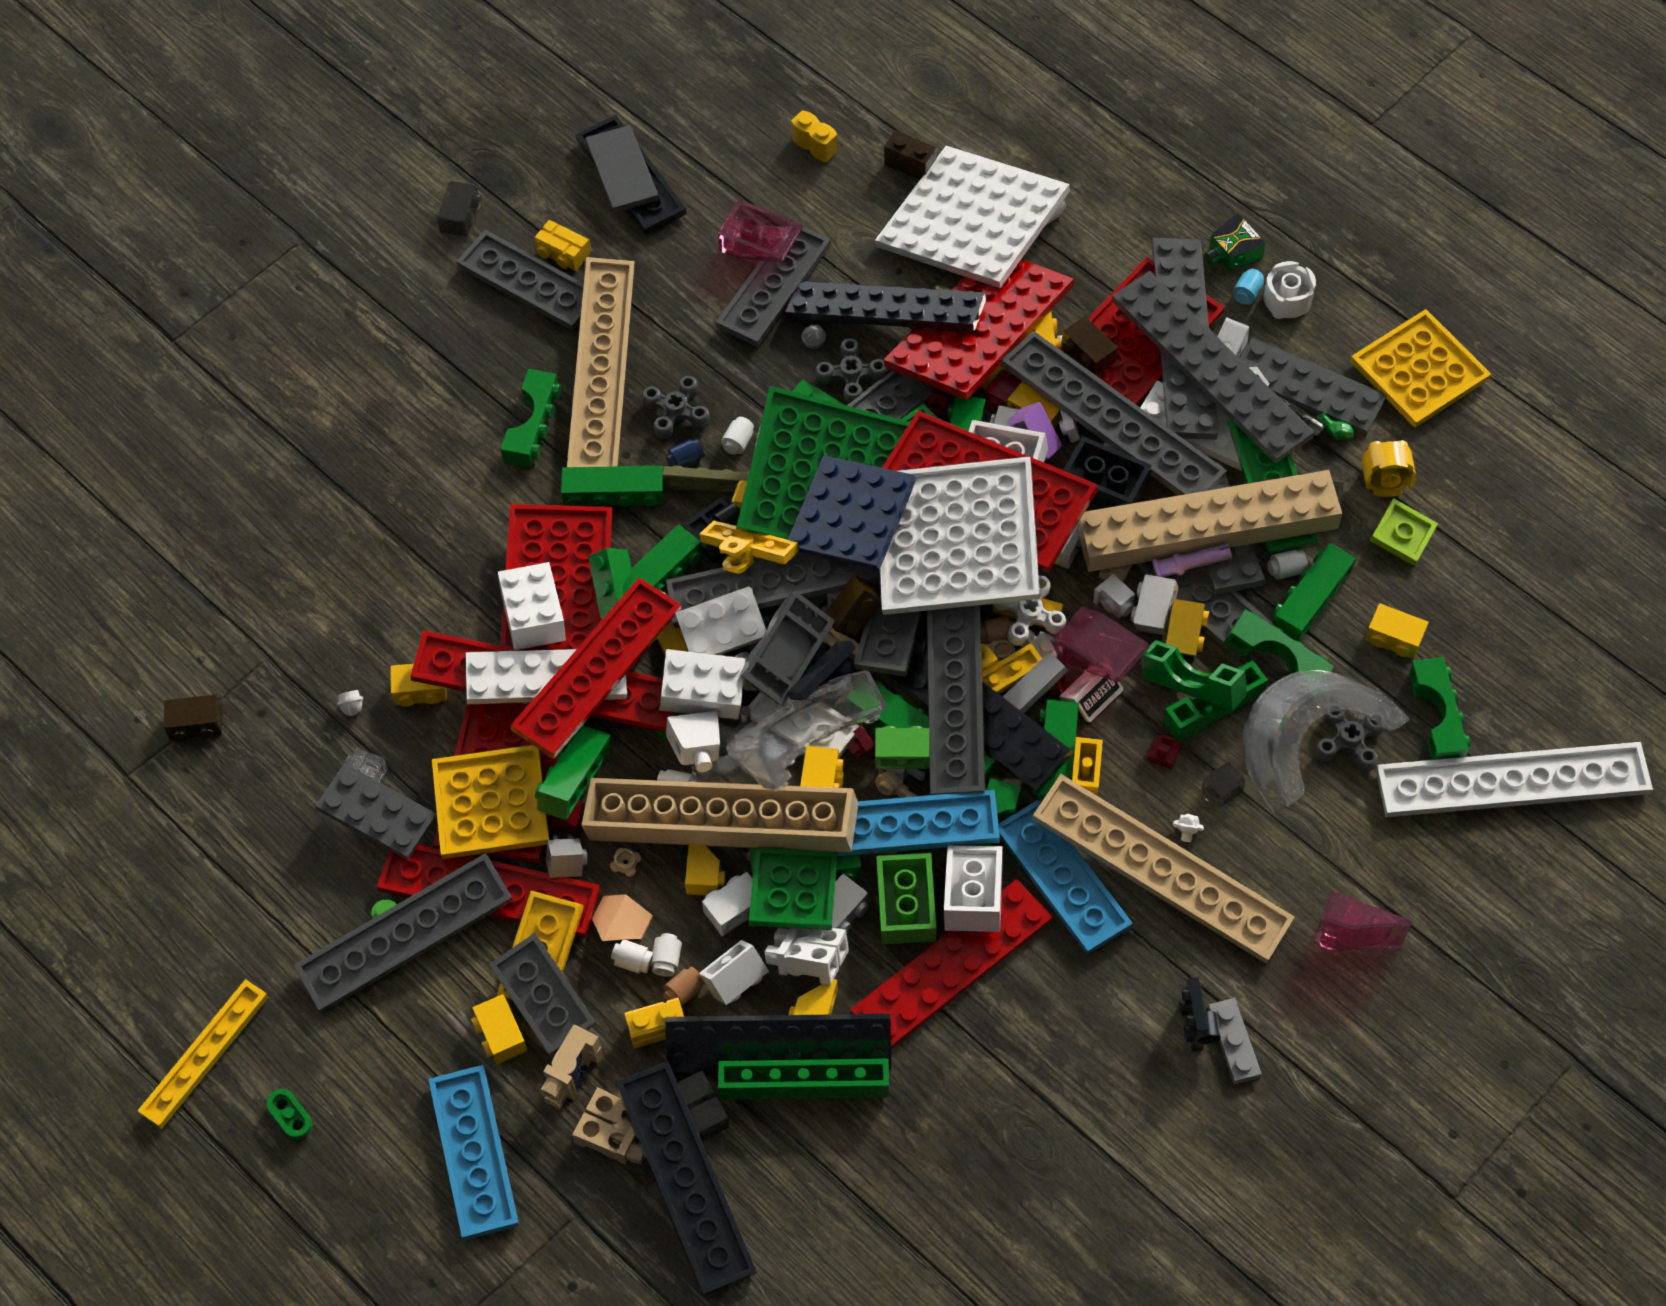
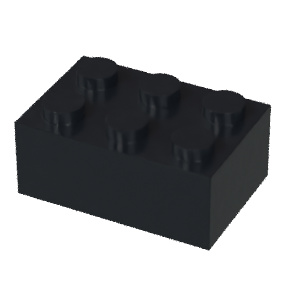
M1082 436L1063 471L1097 484L1098 490L1090 504L1104 509L1138 503L1149 483L1152 465Z

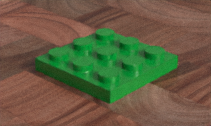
M756 848L749 926L832 930L837 852Z

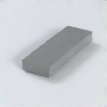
M1049 652L1003 698L1025 713L1068 669Z

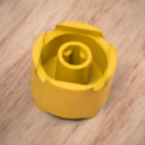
M1375 441L1367 446L1368 450L1363 454L1361 463L1368 491L1371 489L1376 496L1392 497L1402 494V489L1408 486L1410 489L1414 486L1416 472L1412 452L1406 441L1383 443Z

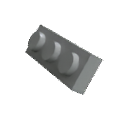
M1232 998L1208 1004V1011H1213L1217 1014L1221 1035L1219 1044L1233 1084L1261 1078L1262 1073L1236 999Z

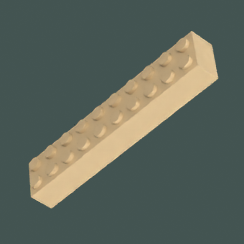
M1325 470L1084 512L1078 522L1077 531L1087 570L1092 572L1149 562L1154 558L1160 560L1172 557L1173 553H1180V555L1189 554L1228 543L1230 548L1334 530L1339 528L1342 511L1330 471Z
M591 778L582 827L588 839L592 841L689 845L691 843L705 846L851 852L858 801L853 788Z

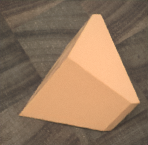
M626 894L603 896L592 921L602 941L639 939L642 941L653 915Z

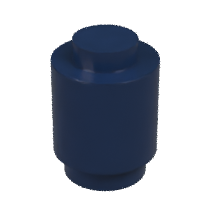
M689 439L668 449L666 460L669 467L681 466L688 468L699 463L700 459L705 457V454L697 439L693 441Z

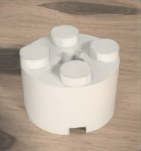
M1293 261L1281 262L1272 268V271L1267 276L1263 298L1266 307L1275 318H1295L1309 312L1316 286L1313 272L1306 267L1305 269L1299 266V263Z

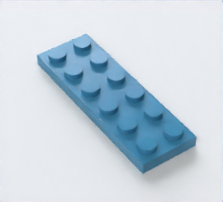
M995 790L858 801L852 851L837 852V856L948 847V845L967 846L1000 843Z
M1037 800L998 824L1000 839L1084 952L1089 955L1131 929L1133 923L1074 845L1032 820L1034 813L1041 804L1040 800Z
M484 1065L428 1079L463 1241L520 1226Z

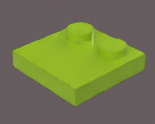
M1393 498L1369 541L1414 566L1438 523Z

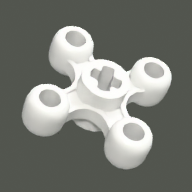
M1039 576V586L1042 587L1039 588L1040 599L993 604L998 610L1008 609L1015 613L1017 622L1011 625L1007 634L1009 642L1013 645L1019 646L1024 644L1029 636L1028 627L1035 623L1044 625L1046 630L1053 634L1061 632L1065 627L1066 618L1062 612H1051L1043 608L1041 599L1049 593L1051 586L1050 581L1045 576Z

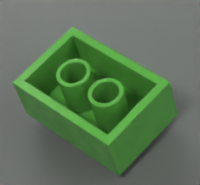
M931 853L876 856L881 944L936 942V915Z

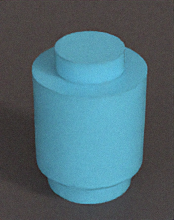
M1249 269L1241 275L1232 291L1237 302L1249 305L1255 301L1264 285L1263 274L1256 269Z

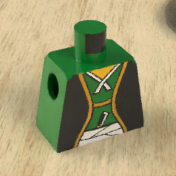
M1238 213L1212 233L1209 245L1210 250L1204 254V258L1210 266L1220 261L1227 270H1234L1263 259L1266 243Z

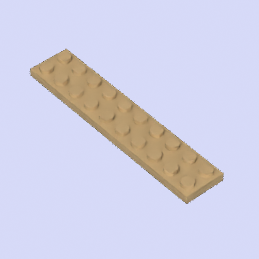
M586 257L567 467L618 466L635 261Z
M1060 774L1032 817V820L1264 963L1268 962L1294 919L1293 915Z

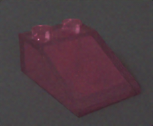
M739 199L718 232V251L741 260L783 262L802 231L804 224Z
M1081 607L1064 628L1051 640L1052 646L1062 664L1115 682H1119L1150 648L1147 642L1103 613Z
M1332 891L1314 941L1326 949H1336L1339 951L1401 948L1412 921Z

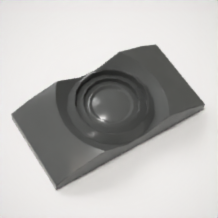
M792 591L773 615L762 639L750 652L740 677L782 707L789 697L787 692L801 678L835 621L798 592Z

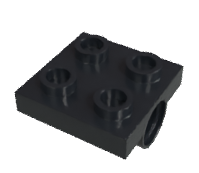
M721 497L684 522L682 527L701 541L700 533L714 520L736 526L740 510L735 504H728ZM701 542L702 551L713 563L725 555V553H720L719 547Z
M1199 977L1188 978L1186 987L1182 989V999H1179V1009L1181 1016H1186L1187 1025H1184L1185 1041L1191 1043L1192 1051L1203 1050L1205 1044L1219 1041L1221 1035L1216 1012L1205 1011Z

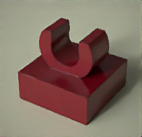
M861 725L853 731L858 740L852 742L848 748L857 759H860L866 753H869L875 759V740Z
M1156 734L1148 753L1147 761L1172 769L1180 750L1181 742L1173 740L1174 738L1164 734L1163 736Z

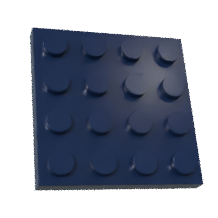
M823 456L788 540L798 542L797 548L799 552L880 570L917 479L913 474Z

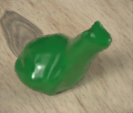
M1325 413L1316 417L1323 424L1332 440L1352 439L1354 437V430L1351 425L1342 421H1333Z

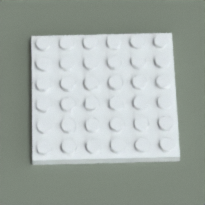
M945 146L927 174L923 175L875 239L876 247L1001 288L1070 192L1069 184Z
M1030 457L899 471L913 474L917 480L880 568L883 615L1040 599Z

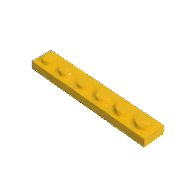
M245 979L138 1109V1113L162 1129L269 998L267 993Z

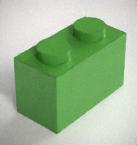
M884 726L876 728V769H929V728L921 726H911L909 728Z

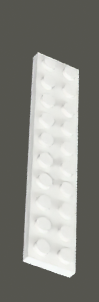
M1641 742L1380 764L1376 767L1385 817L1651 794L1653 790Z

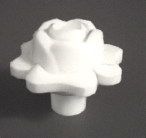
M1181 814L1179 820L1173 821V826L1182 832L1181 841L1191 842L1192 834L1197 833L1198 830H1204L1203 825L1199 824L1198 816Z

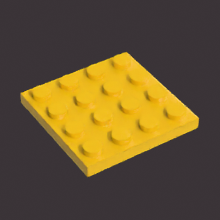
M1426 309L1355 353L1350 359V362L1378 391L1385 393L1386 399L1414 428L1490 380L1491 373Z
M530 745L432 759L442 859L547 845V840H549L547 815L537 811V799L535 798L537 786L539 783L543 784L540 754L537 747Z

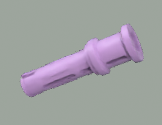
M1225 543L1189 554L1180 555V553H1173L1172 557L1160 560L1154 558L1152 559L1155 576L1166 577L1174 574L1180 576L1185 573V570L1232 559L1229 544Z

